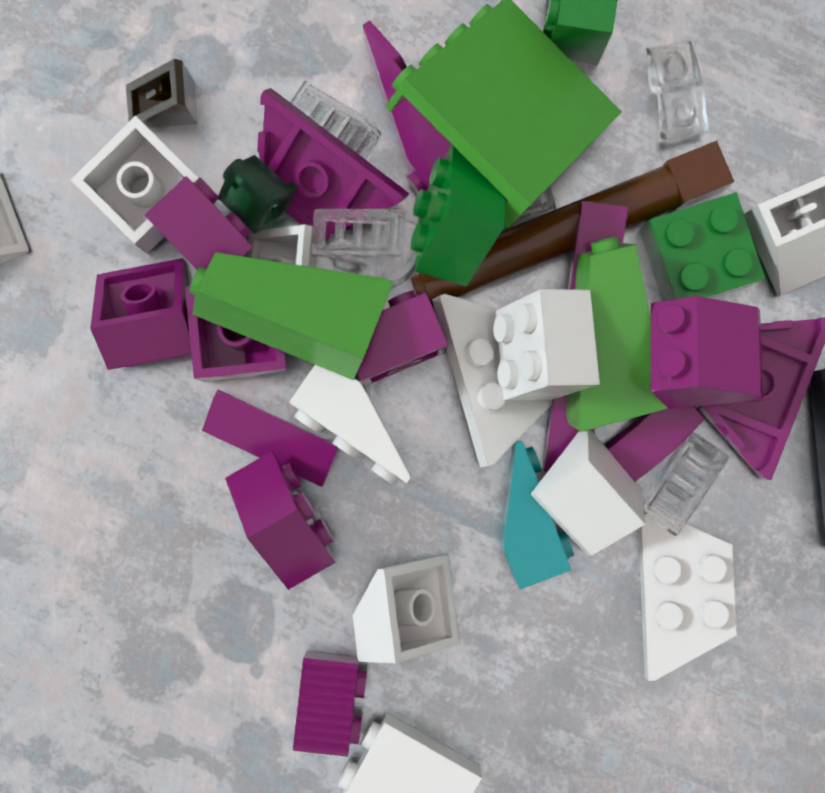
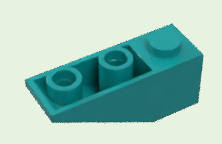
M517 441L512 445L500 541L515 583L520 590L571 571L568 558L574 556L566 532L557 533L552 517L530 495L538 485L535 474L541 472L542 469L533 446L525 448L523 441Z

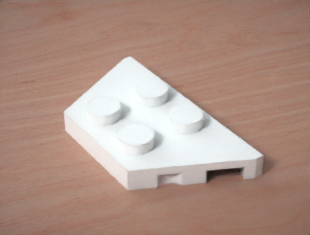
M447 294L440 295L432 301L438 322L448 343L447 354L480 468L495 464L552 405V400L503 401V390L497 377L500 364L499 345L493 332L496 318L495 311L498 309Z
M644 505L645 525L638 529L644 676L648 681H655L737 636L733 545Z

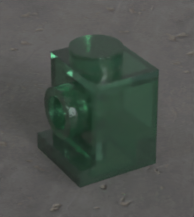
M253 155L244 160L241 158L236 159L226 168L223 173L224 183L219 192L218 200L256 234L285 218L299 187L293 182L286 185L256 155Z

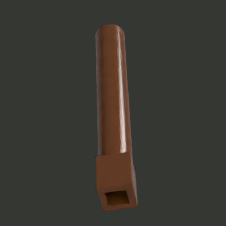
M716 140L669 159L661 167L501 231L467 286L417 272L416 276L411 277L410 280L416 295L426 293L433 308L432 300L440 295L447 294L460 297L573 251L581 201L628 207L625 229L671 210L675 212L722 193L735 181Z

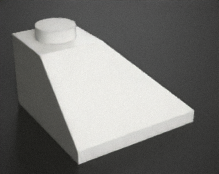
M440 555L377 569L352 615L358 662L396 664L460 644L448 555Z

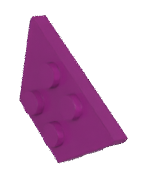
M270 88L262 92L260 105H265L263 131L258 132L257 151L260 161L256 167L255 189L300 224L312 226L316 236L326 242L407 198L409 192L275 90Z
M825 317L811 320H784L761 323L763 399L698 407L762 479L772 480L820 358L825 345Z

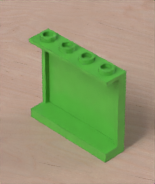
M502 0L493 8L489 4L483 6L470 21V27H467L464 23L459 25L445 41L444 44L446 46L444 48L439 43L435 44L420 60L419 68L416 69L412 64L407 66L392 83V87L396 92L385 108L391 112L407 99L508 200L505 203V227L508 229L622 111L512 0Z

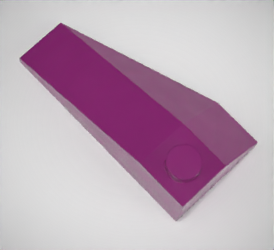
M369 20L363 24L364 40L385 104L387 105L396 92L392 87V83L407 66L400 53ZM406 99L394 110L388 111L407 170L410 172L406 179L418 195L421 189L427 191L430 185L429 180L432 167L438 157L444 159L451 143Z

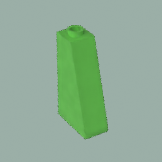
M610 237L591 242V251L577 254L575 290H590L600 381V385L567 395L568 424L579 432L668 409L651 392V317L636 244L620 243L619 237Z
M215 252L207 269L201 266L197 269L191 282L189 293L195 295L193 315L354 380L393 281L381 277Z

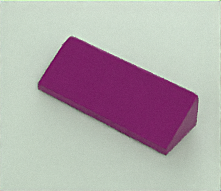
M218 389L213 397L202 428L203 432L259 458L273 451L283 466L290 462L299 477L320 487H323L340 451V448L332 442Z

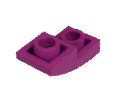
M696 407L664 409L642 415L641 418L608 441L605 446L632 480L636 482L681 445L703 422L704 416Z

